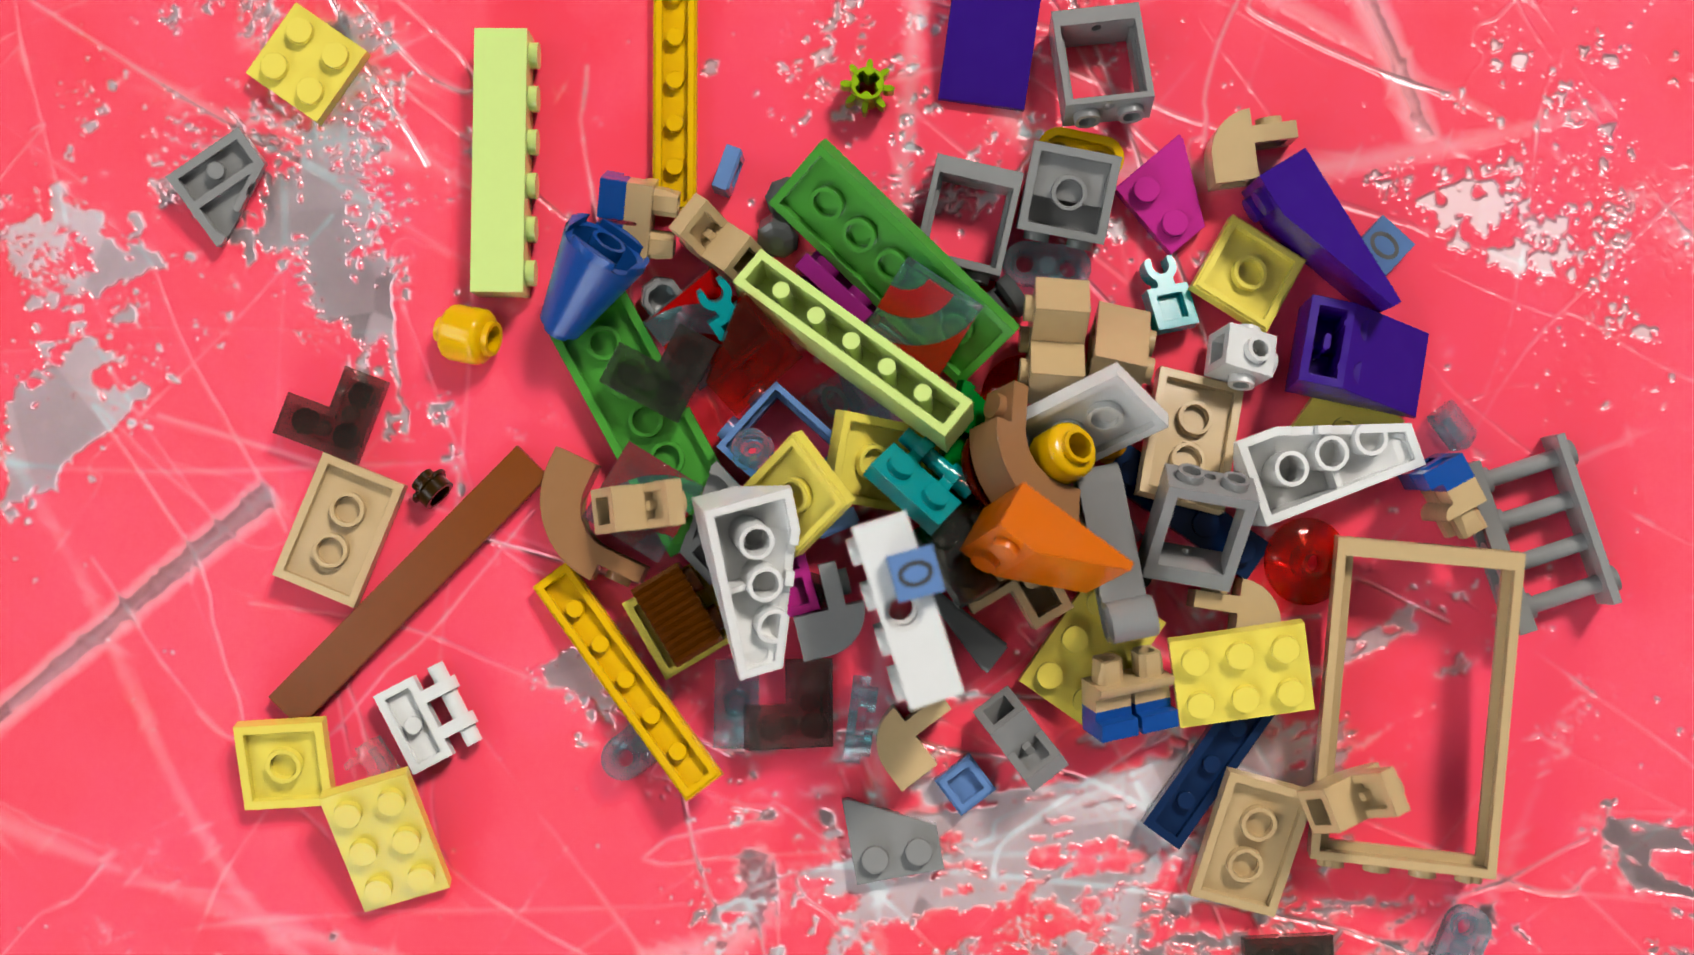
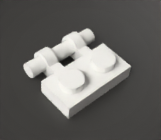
M443 661L427 668L434 685L423 689L417 675H413L373 696L413 775L456 753L449 739L453 734L460 732L467 747L483 739L475 724L478 722L474 711H468L457 689L460 687V684L455 674L450 676ZM442 697L453 719L443 725L431 704V701Z

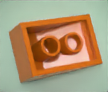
M1022 482L983 508L959 550L971 559V563L977 569L990 573L995 577L1088 593L1127 573L1134 565V562L1025 482Z

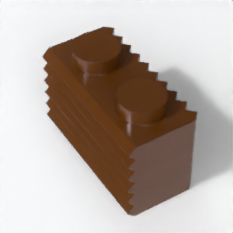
M676 562L631 590L677 668L726 638L722 632L724 624L719 609L715 604L709 607L706 606L699 594V591L705 588L692 565L684 569L681 562Z

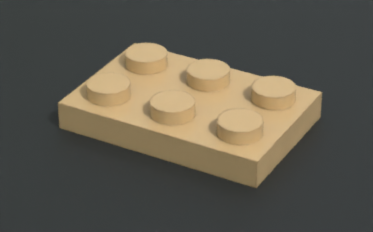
M1160 366L1155 371L1151 397L1168 413L1169 427L1144 438L1134 495L1154 500L1165 463L1173 465L1194 464L1203 470L1220 473L1231 471L1233 443L1237 438L1244 391L1228 387V382ZM1177 498L1176 502L1178 506L1218 516L1225 512V506L1180 498Z
M323 452L272 575L356 608L361 602L408 485Z
M1227 766L1188 882L1187 891L1189 895L1275 917L1307 822V817L1297 795V791L1304 787Z

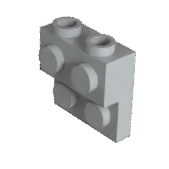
M1034 140L1015 226L1017 229L1024 230L1023 238L1049 243L1050 235L1067 238L1066 247L1092 251L1093 243L1104 245L1122 157Z

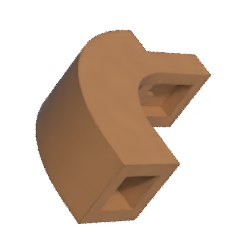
M1014 380L988 393L984 404L985 422L969 430V442L977 478L990 502H994L1022 482H1025L1079 522L1080 489L1049 477L1038 466L1030 452L1026 437L1029 386Z
M556 446L544 472L540 491L541 517L546 534L555 551L569 567L590 581L596 580L602 567L608 569L605 577L623 586L629 587L632 581L638 584L643 583L650 566L606 546L596 537L590 527L587 518V501L590 490L602 466Z

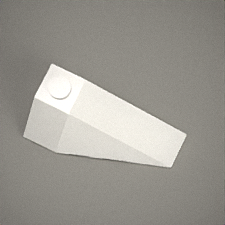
M1412 423L1276 426L1233 443V471L1242 473L1248 478H1254L1259 498V505L1252 526H1270L1426 465Z
M790 485L733 486L692 497L702 548L739 680L782 669L789 625L787 611L790 587H793L795 571L793 570L795 547L799 545L800 526L792 487Z

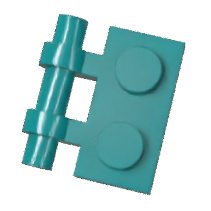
M909 427L898 441L910 452L907 454L894 442L869 465L863 475L903 511L906 510L909 517L927 533L932 535L962 503L950 490L953 489L966 500L977 486L964 476L967 471L958 463L952 465L934 449L936 444L926 436L921 438ZM921 462L924 463L941 479L937 481L919 464Z

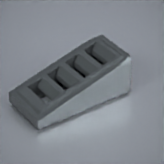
M941 592L933 594L940 615L981 670L988 673L1008 648L1006 646L1007 643Z

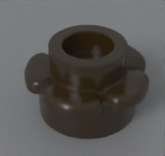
M427 469L423 471L412 484V488L416 491L413 494L412 500L415 503L420 501L427 509H431L439 504L453 487V483L446 478V471L444 469L436 471Z

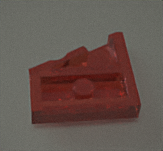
M744 291L739 295L705 381L728 408L738 416L803 356Z

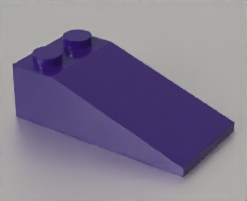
M951 0L938 100L1024 112L1041 0Z
M1306 147L1259 175L1241 192L1245 198L1242 200V205L1249 218L1254 223L1259 221L1263 229L1278 242L1306 259L1305 264L1350 302L1360 304L1379 313L1402 302Z

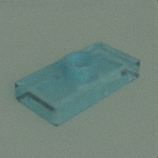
M715 659L713 748L758 749L760 675L740 681L733 659Z

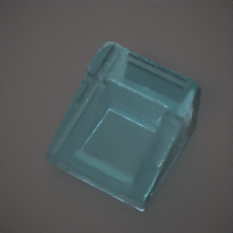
M1452 399L1446 401L1426 416L1428 423L1450 451L1469 448L1477 436L1475 427Z

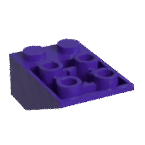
M1312 294L1298 310L1285 392L1414 419L1417 413L1429 333L1360 304Z

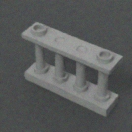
M1565 433L1542 437L1541 441L1545 452L1491 470L1483 467L1481 460L1468 462L1487 498L1486 502L1477 506L1488 527L1473 535L1476 547L1511 550L1506 534L1509 533V528L1565 510L1573 536L1524 551L1523 553H1526L1525 570L1580 553L1588 576L1587 578L1533 596L1525 593L1523 587L1519 626L1520 636L1538 630L1534 618H1537L1538 612L1593 594L1597 604L1616 605L1622 603L1619 593L1622 589L1620 576L1617 570L1609 564L1576 467L1579 462L1576 447L1572 441L1567 440ZM1551 468L1559 494L1504 512L1501 509H1497L1491 493L1494 492L1495 486ZM1484 568L1497 606L1500 569Z

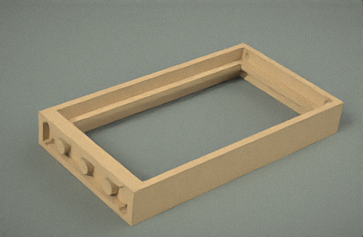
M1335 535L1313 783L1334 774L1353 558L1366 557L1500 569L1475 854L1329 838V834H1313L1309 825L1307 839L1309 858L1317 859V865L1334 869L1344 868V863L1361 864L1362 870L1377 874L1390 873V868L1408 870V875L1421 879H1435L1436 873L1454 875L1455 881L1466 884H1482L1483 878L1496 880L1526 553L1512 550Z

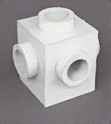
M1229 322L1208 337L1204 376L1228 382V387L1234 390L1249 391L1254 389V387L1271 379L1277 369L1279 360L1276 353L1278 336L1262 332L1260 327L1253 324Z

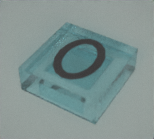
M838 373L804 395L820 420L831 430L836 409L858 413L865 408L849 382Z

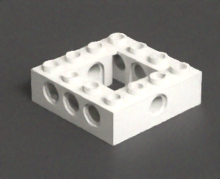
M906 510L851 527L853 537L845 541L853 566L862 564L867 580L859 582L868 612L877 609L881 621L872 625L882 656L892 655L894 664L886 666L897 703L906 700L911 711L964 694L965 691L934 595L910 600L912 605L911 612L903 619H895L889 615L890 605L897 597L886 556L918 548Z

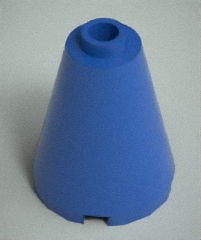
M574 214L564 227L540 314L545 331L557 340L578 339L645 272V268L650 262L648 256L644 259L641 257L640 253L644 247L636 238L623 228L602 218L598 225L586 221L590 214Z

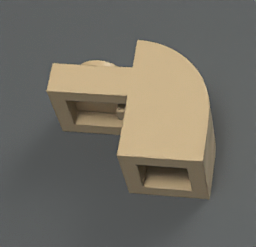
M1250 108L1240 110L1229 116L1212 134L1205 148L1204 169L1207 191L1233 189L1250 185L1259 176L1256 151L1291 145L1299 137L1296 120L1282 121V116L1274 115L1255 120V125H1252Z
M696 192L668 227L687 250L732 284V281L760 248L764 250L749 234L728 222L707 199Z
M681 478L590 490L595 535L686 524L687 498L682 490Z
M1234 578L1232 595L1227 594L1228 592L1202 587L1201 590L1188 588L1186 606L1229 612L1227 629L1281 621L1280 611L1273 596L1263 586L1254 581Z
M946 700L911 711L907 705L906 708L910 713L905 717L892 704L879 721L876 732L878 756L883 767L901 791H904L938 765L935 758L917 735L951 710Z
M1378 762L1362 764L1342 770L1297 791L1313 834L1342 833L1367 819L1399 817L1411 810L1405 796L1403 783L1397 776L1394 766L1380 767Z

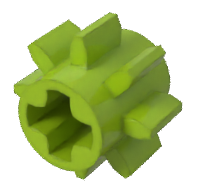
M868 59L866 67L860 69L850 64L851 81H840V89L844 92H851V95L845 101V107L848 109L854 105L862 109L861 113L865 118L868 114V109L877 107L879 111L884 112L886 105L882 98L883 96H893L895 89L891 85H884L890 70L885 68L879 72L873 68L872 59ZM864 82L867 86L875 83V94L871 95L868 91L860 94V83Z

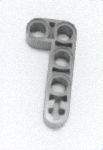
M1117 462L1095 466L1086 476L1073 482V487L1080 489V522L1134 562L1130 571L1094 589L1106 641L1112 644L1157 636L1160 634L1158 614L1152 596L1146 594L1120 467Z

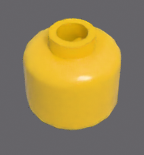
M462 304L452 305L434 323L433 338L437 342L442 356L448 360L473 365L484 364L491 356H495L501 347L503 337L501 324L497 322L494 314L488 309Z
M1070 422L1056 424L1040 433L1032 440L1029 447L1038 466L1049 477L1067 485L1086 476L1093 469L1096 461L1093 439L1079 425Z

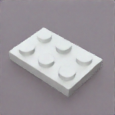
M1117 362L1027 406L1026 437L1029 447L1032 440L1040 433L1056 424L1070 422L1079 425L1093 439L1096 461L1169 427L1168 413Z

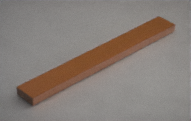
M517 445L268 697L289 718L313 717L541 487L545 471Z

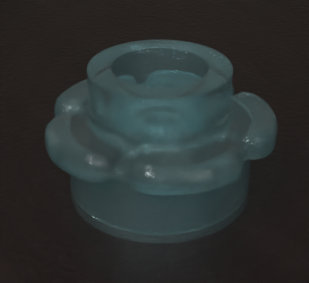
M743 429L736 434L731 443L730 451L734 455L732 460L742 470H748V468L758 470L769 459L770 455L774 453V443L770 437H766L759 429ZM750 448H756L754 454L748 453Z

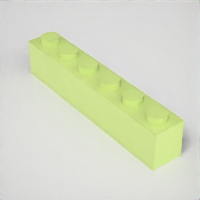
M474 28L470 292L477 297L530 298L531 286H537L538 265L536 260H531V243H537L539 236L537 216H532V199H538L539 176L538 173H532L533 156H539L540 135L538 129H533V112H540L541 106L539 86H534V69L541 68V46L539 42H534V38L527 28Z
M761 248L732 281L738 299L743 296L757 315L921 435L926 436L946 453L973 421L974 408L972 400Z

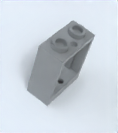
M1139 2L1051 11L1048 36L1062 127L1090 128L1099 123L1112 121L1130 124L1138 122L1143 118H1149L1155 93ZM1126 41L1134 92L1073 99L1066 48Z
M938 153L920 227L928 237H930L942 181L1006 196L990 265L949 256L979 286H988L989 281L996 282L1001 275L1024 173Z
M1165 463L1138 552L1143 577L1230 592L1259 505L1254 478H1248L1244 474L1235 471L1220 473L1203 470L1194 464L1173 465ZM1177 498L1237 508L1223 552L1164 542Z

